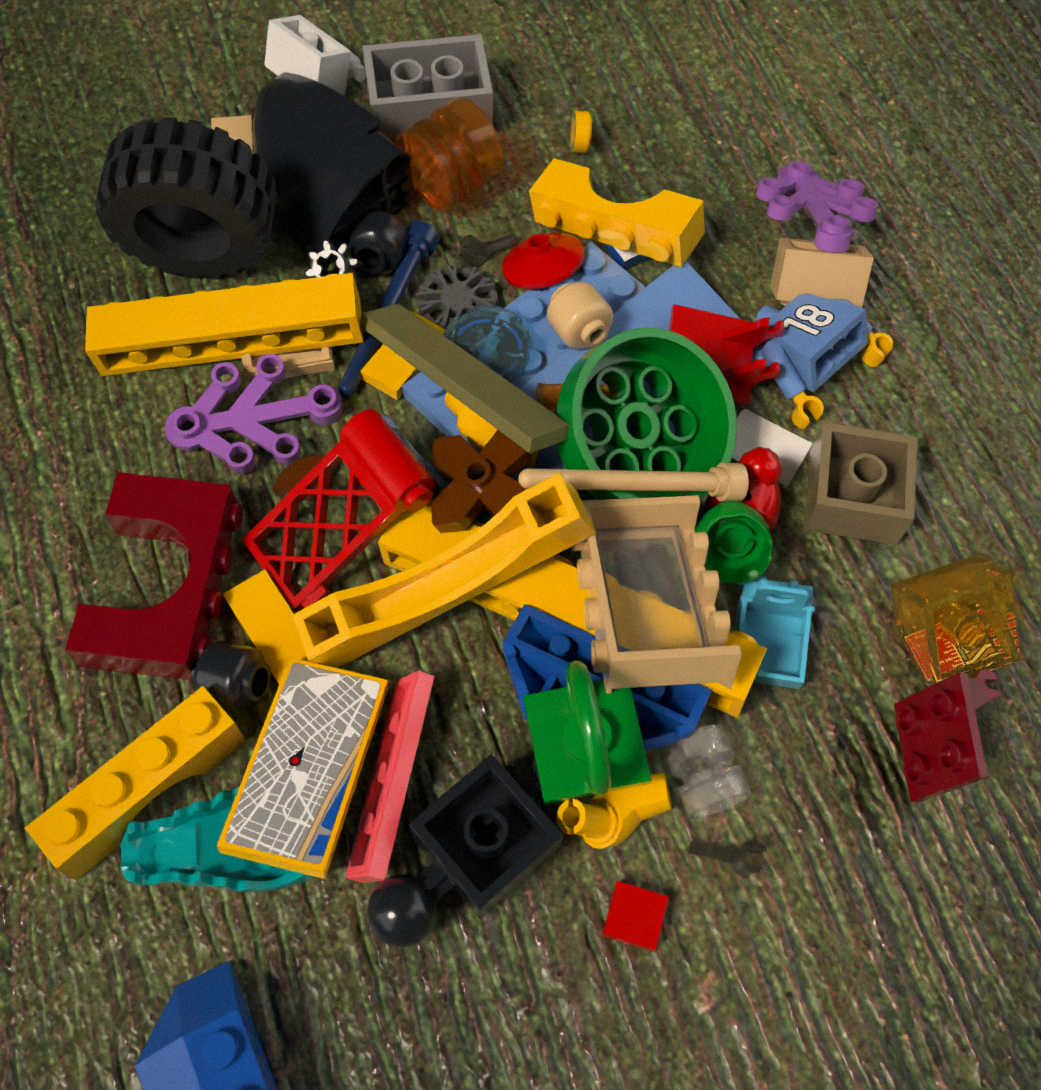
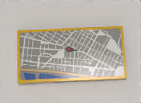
M292 657L289 658L217 843L219 853L322 879L326 878L388 690V680Z

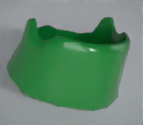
M736 500L724 501L706 512L703 518L696 524L695 532H706L708 535L709 547L704 567L707 571L717 570L720 582L728 585L742 586L758 579L767 570L772 557L773 541L767 522L761 514L750 506Z

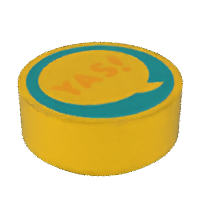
M574 110L570 131V150L573 153H586L591 142L592 116L589 111Z

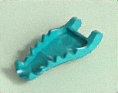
M239 787L233 790L221 791L209 801H195L188 807L175 810L169 818H159L146 822H130L127 824V830L120 844V868L126 881L133 885L178 883L190 886L219 887L239 892H260L285 889L317 877L219 853L217 843Z

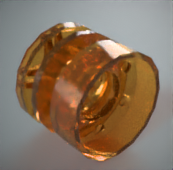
M457 97L434 110L429 119L418 120L412 127L399 132L395 140V144L409 154L411 158L413 189L423 201L439 212L448 211L456 205L457 201L466 199L471 190L481 189L499 177L505 168V155L502 144L492 123L479 107L471 100L463 97Z

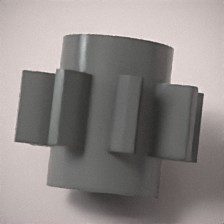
M324 241L323 251L318 254L309 253L310 258L313 259V269L306 272L307 276L316 278L333 274L328 268L334 262L341 268L339 274L353 273L356 285L360 284L359 280L355 278V268H359L363 264L357 259L348 258L352 247L343 243L336 252L335 246L331 242Z

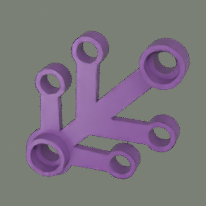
M799 161L790 162L788 166L780 168L777 179L770 177L761 178L756 193L757 198L769 202L767 215L775 220H790L795 212L807 206L818 223L814 245L830 253L846 252L849 249L853 233L850 227V220L840 215H834L830 209L849 215L857 221L870 222L875 219L878 208L877 201L862 197L865 187L862 182L853 179H843L839 184L819 178L818 174L812 170L810 164ZM785 193V194L792 195V196L788 197V196H783L782 194Z
M266 354L257 361L256 369L258 374L228 411L213 413L227 393L235 392L240 387L241 377L234 364L222 362L212 369L211 378L213 382L195 405L181 407L173 411L168 416L164 429L169 442L176 448L194 451L202 447L227 462L230 470L234 473L244 474L249 472L255 465V456L251 447L243 442L230 444L215 433L234 430L272 453L278 463L290 465L297 461L301 455L297 438L289 433L278 435L261 424L309 415L315 423L329 425L336 422L343 413L342 398L336 388L330 385H318L312 388L307 396L258 405L272 386L280 383L286 374L282 359L275 354ZM268 366L278 367V370L274 373L268 374L264 372ZM224 374L234 375L228 382L219 381L220 377ZM319 398H331L327 404L320 405L316 403V400ZM195 423L193 428L188 431L180 430L184 424ZM285 444H290L294 447L288 454L278 452L279 448ZM239 453L248 455L247 459L242 463L232 461L234 456Z

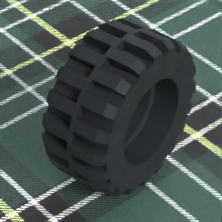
M164 117L160 122L148 119L139 122L135 127L131 125L120 132L107 148L96 197V214L108 238L113 243L118 242L121 251L128 256L134 255L138 257L140 263L149 267L154 265L162 268L163 272L175 275V272L186 274L187 278L199 279L200 276H209L210 279H220L225 274L235 276L241 274L245 268L248 270L259 262L269 247L277 196L274 177L258 153L252 154L250 146L240 138L234 140L229 137L227 131L215 127V129L202 126L203 122L189 119L188 123L178 122L177 118Z

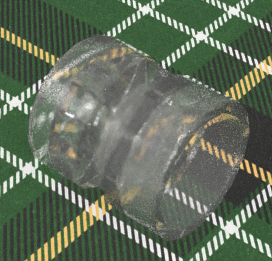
M722 724L696 729L692 736L662 748L672 777L682 779L683 784L679 788L678 793L689 819H700L720 813L746 801L753 795L742 767L731 764L730 760L734 756L735 751Z

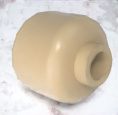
M587 282L564 284L551 296L547 309V320L565 345L572 349H586L602 343L608 336L613 323L614 313L609 303L594 286Z

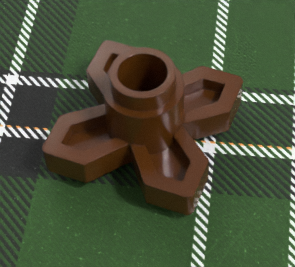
M499 430L495 432L480 453L461 435L435 439L433 441V465L440 474L452 482L432 499V524L440 533L465 531L478 514L494 517L512 497L527 490L512 477L531 461V453H528Z

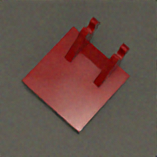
M674 304L672 306L669 331L688 338L712 358L728 383L734 404L746 407L750 403L752 386L765 379H773L780 375L779 362H774L771 366L765 367L766 359L752 362L754 347L769 338H776L783 334L784 322L782 320H779L773 326H769V317L750 322Z

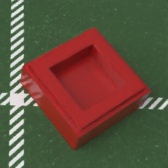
M616 881L602 937L654 953L657 948L669 896Z

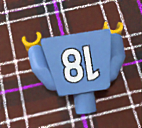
M807 293L800 294L781 310L769 305L762 307L755 321H758L761 318L769 317V326L775 325L779 320L784 322V332L781 336L769 338L763 342L762 355L766 359L768 367L774 362L780 363V375L774 378L786 399L792 398L796 404L792 412V421L800 429H805L810 423L803 409L810 411L817 421L822 416L824 405L819 398L806 396L803 390L808 389L814 392L861 349L862 360L870 367H877L893 348V340L886 333L874 334L871 331L873 326L866 318V309L854 306L847 299H826Z

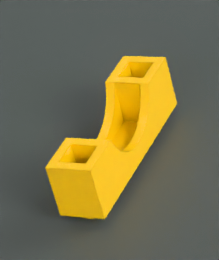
M555 158L529 190L535 222L679 267L684 265L705 233L703 200L664 189L657 195L640 202H611L601 198L593 191L590 168Z
M202 686L27 825L25 829L53 866L77 881L121 844L122 835L127 828V824L151 800L183 779L194 775L207 774L242 745L246 739L235 722Z

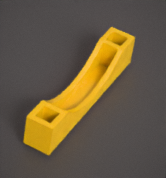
M559 472L512 497L503 509L485 525L442 553L389 577L334 592L293 614L292 617L307 659L321 665L339 668L596 534V531L577 490Z

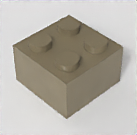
M823 422L810 449L803 530L897 545L914 521L918 437Z

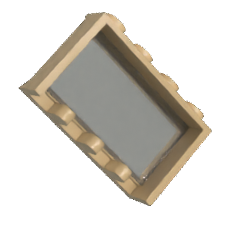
M699 496L582 501L596 534L573 545L572 550L581 552L582 559L577 561L579 589H587L589 597L584 600L585 626L587 630H595L596 640H592L591 643L592 667L594 673L602 672L606 694L611 693L612 689L717 682L732 690L742 652L740 645L725 646L730 630V615L727 610L716 611L714 604L719 589V575L717 570L705 571L704 565L709 547L708 535L706 532H695L694 530L700 507Z

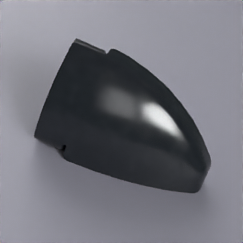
M283 72L266 83L258 94L253 119L254 154L258 153L274 177L276 183L275 190L277 192L274 214L283 228L295 241L301 238L317 253L324 250V241L331 242L337 252L343 243L349 245L351 234L368 213L386 211L397 215L408 205L413 195L411 158L409 154L383 133L375 132L380 128L379 119L357 103L315 80L298 74Z

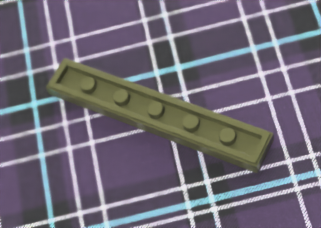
M400 304L362 313L361 327L528 453L536 452L568 439L570 424Z

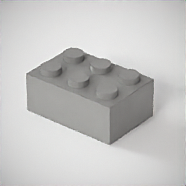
M482 34L362 46L370 111L380 121V128L375 132H381L392 140L493 129V90Z

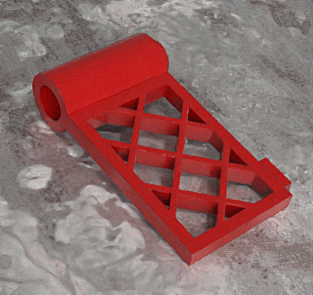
M376 409L363 410L344 425L340 432V442L242 541L263 570L267 571L291 608L300 611L327 597L331 593L327 585L402 512L408 510L410 512H417L424 508L433 497L432 491L435 487V480ZM343 461L350 469L348 490L330 489L331 472ZM360 483L366 490H360ZM307 496L317 497L314 523L297 522L298 506ZM329 497H347L345 524L326 523ZM359 497L373 498L382 509L368 525L356 524ZM274 529H284L281 556L270 555L261 543ZM296 529L314 530L311 557L294 556ZM326 530L344 531L342 550L334 558L323 557ZM356 531H361V532L355 537ZM293 563H310L309 583L298 593L291 584Z

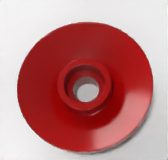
M566 233L533 235L516 245L505 256L502 263L504 278L511 285L522 289H540L558 284L572 276L581 267L585 259L584 246L578 238Z

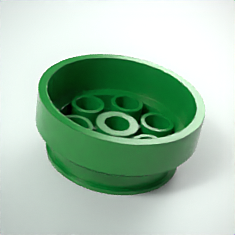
M635 328L607 339L586 352L574 364L559 394L555 415L570 424L568 439L556 444L566 469L610 470L609 464L611 460L615 463L618 470L653 471L652 459H654L659 466V471L709 472L712 467H717L720 463H730L736 443L737 418L735 404L728 383L716 363L703 349L688 338L675 332L660 328ZM643 380L650 387V396L644 390ZM601 381H603L609 388V398H607L601 390ZM668 419H670L674 425L675 434H673L669 429ZM627 420L630 421L634 427V438L629 434L627 430ZM584 421L587 422L593 430L592 440H590L584 433ZM586 490L597 500L699 496V499L708 494V492Z

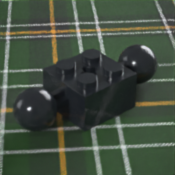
M492 754L489 755L408 824L412 839L431 860L432 864L418 876L409 874L393 875L375 887L367 904V918L372 932L378 939L390 946L401 948L413 946L421 942L429 935L435 925L438 911L437 902L453 888L481 920L561 848L563 834L542 811L548 804L544 805L535 756L532 762L533 776L520 786ZM481 829L484 833L488 834L495 830L497 832L495 844L490 846L486 844L478 845L476 831Z

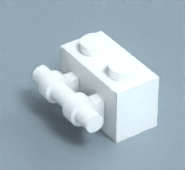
M301 15L269 20L264 66L279 76L283 72L298 74L315 80L344 96L347 78L353 77L358 82L366 79L365 67L361 64L360 59L351 53L352 51Z

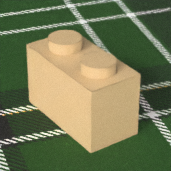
M780 237L770 288L775 299L780 300V303L784 306L789 304L798 295L807 293L826 299H847L854 306L862 308L874 257L865 246L850 244L846 252L830 253L817 248L812 240Z

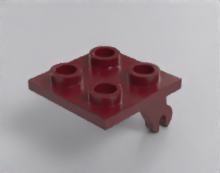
M983 669L974 673L971 678L968 677V673L959 672L894 704L895 722L899 732L904 762V776L908 785L910 802L919 803L988 778L975 710L1001 695L1000 690L989 689L985 684L998 680V676L994 672Z

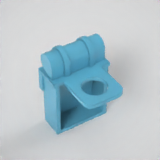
M760 576L758 579L742 585L741 596L736 609L734 631L750 635L759 645L767 648L754 682L800 689L804 684L811 616L815 610V607L811 606L813 586L801 585L797 581H790L788 583L767 580V577Z

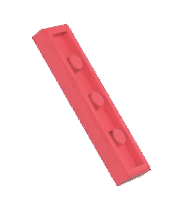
M416 671L395 681L346 872V879L360 883L383 881L386 878L435 676L422 671Z

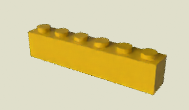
M353 273L329 274L324 277L300 280L289 279L277 283L254 286L243 285L238 288L197 291L191 294L168 297L157 296L145 300L121 303L111 302L106 305L87 307L85 352L100 375L108 376L240 359L244 354H250L251 357L266 354L364 343L363 328L361 327V302Z

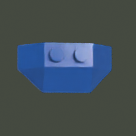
M524 604L502 644L504 656L525 720H527L523 696L566 687L565 669L570 662H583L588 668L592 682L603 680L602 672L594 673L592 667L591 643L592 640H596V636L527 604ZM619 647L620 652H628L627 650ZM701 684L632 687L631 691L645 753L648 754L692 736L712 689Z
M228 961L176 986L135 1064L142 1090H278L232 963Z

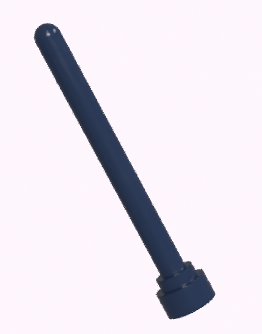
M422 221L410 223L408 227V248L377 309L399 304L420 260H425L428 256L433 255L440 241V234L430 224ZM367 331L363 336L364 343L359 344L338 386V391L342 397L350 398L355 394L363 378L360 371L373 357L380 343L378 339Z

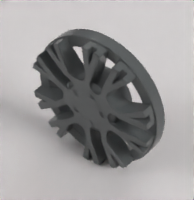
M454 263L453 266L447 264L446 269L441 271L439 268H436L435 272L431 271L429 278L419 287L418 310L420 316L447 330L449 337H451L456 328L464 324V318L470 315L475 319L481 317L492 318L497 312L498 297L495 284L490 277L484 276V271L481 269L477 270L475 266H473V269L458 267L457 263ZM457 277L468 278V279L462 282V281H459V280L457 279ZM450 278L452 283L448 285L445 279ZM437 284V285L440 286L442 289H441V290H434V289H431V288H432L434 285ZM486 292L490 296V298L477 297L479 294ZM442 310L443 313L436 320L429 315L433 311ZM449 318L455 319L453 327L447 326Z

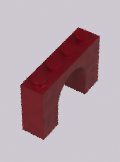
M117 472L105 515L118 536L176 543L190 552L189 571L181 587L171 597L149 608L123 609L79 603L65 651L80 668L192 681L191 670L193 663L211 645V637L208 636L212 619H218L221 612L222 592L219 588L222 575H228L231 570L233 550L230 542L233 532H238L242 525V504L237 503L231 486L227 484Z

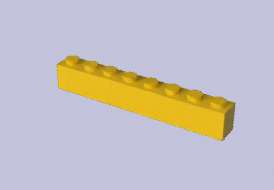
M430 501L417 512H410L409 510L402 512L387 526L378 541L384 564L404 571L456 545L481 528L483 524L473 520L465 531L440 533L432 524V502ZM557 554L468 600L514 621L524 604H527L595 636V630L586 629L584 620V600L589 598L587 589H579L577 568L574 567L572 562ZM605 575L618 646L627 651L699 648L690 611L680 612L664 605L660 598L651 593H635L619 586L610 576ZM731 631L728 634L725 646L740 645L742 652L732 690L718 682L700 684L712 689L706 705L738 718L767 648L759 645L753 637L746 633Z

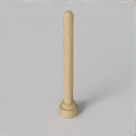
M720 463L717 467H712L709 472L524 469L518 477L519 484L525 489H529L560 472L576 490L708 492L710 496L716 497L721 502L742 501L747 494L749 485L748 472L742 463Z

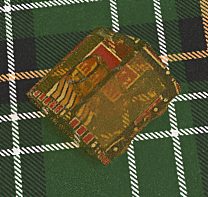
M974 555L891 584L896 627L928 687L959 672L968 673V677L971 678L974 673L983 669L993 671L1020 661L1012 573Z

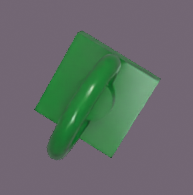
M573 661L565 669L566 687L523 696L544 805L591 795L602 796L607 792L651 783L652 779L631 688L612 689L611 693L606 694L604 680L592 682L587 666L581 661Z

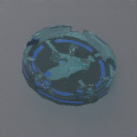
M481 305L473 307L472 312L466 313L463 316L460 313L452 318L444 330L446 338L509 382L519 377L530 362L532 338L529 330L527 332V329L522 325V319L514 312L500 306Z

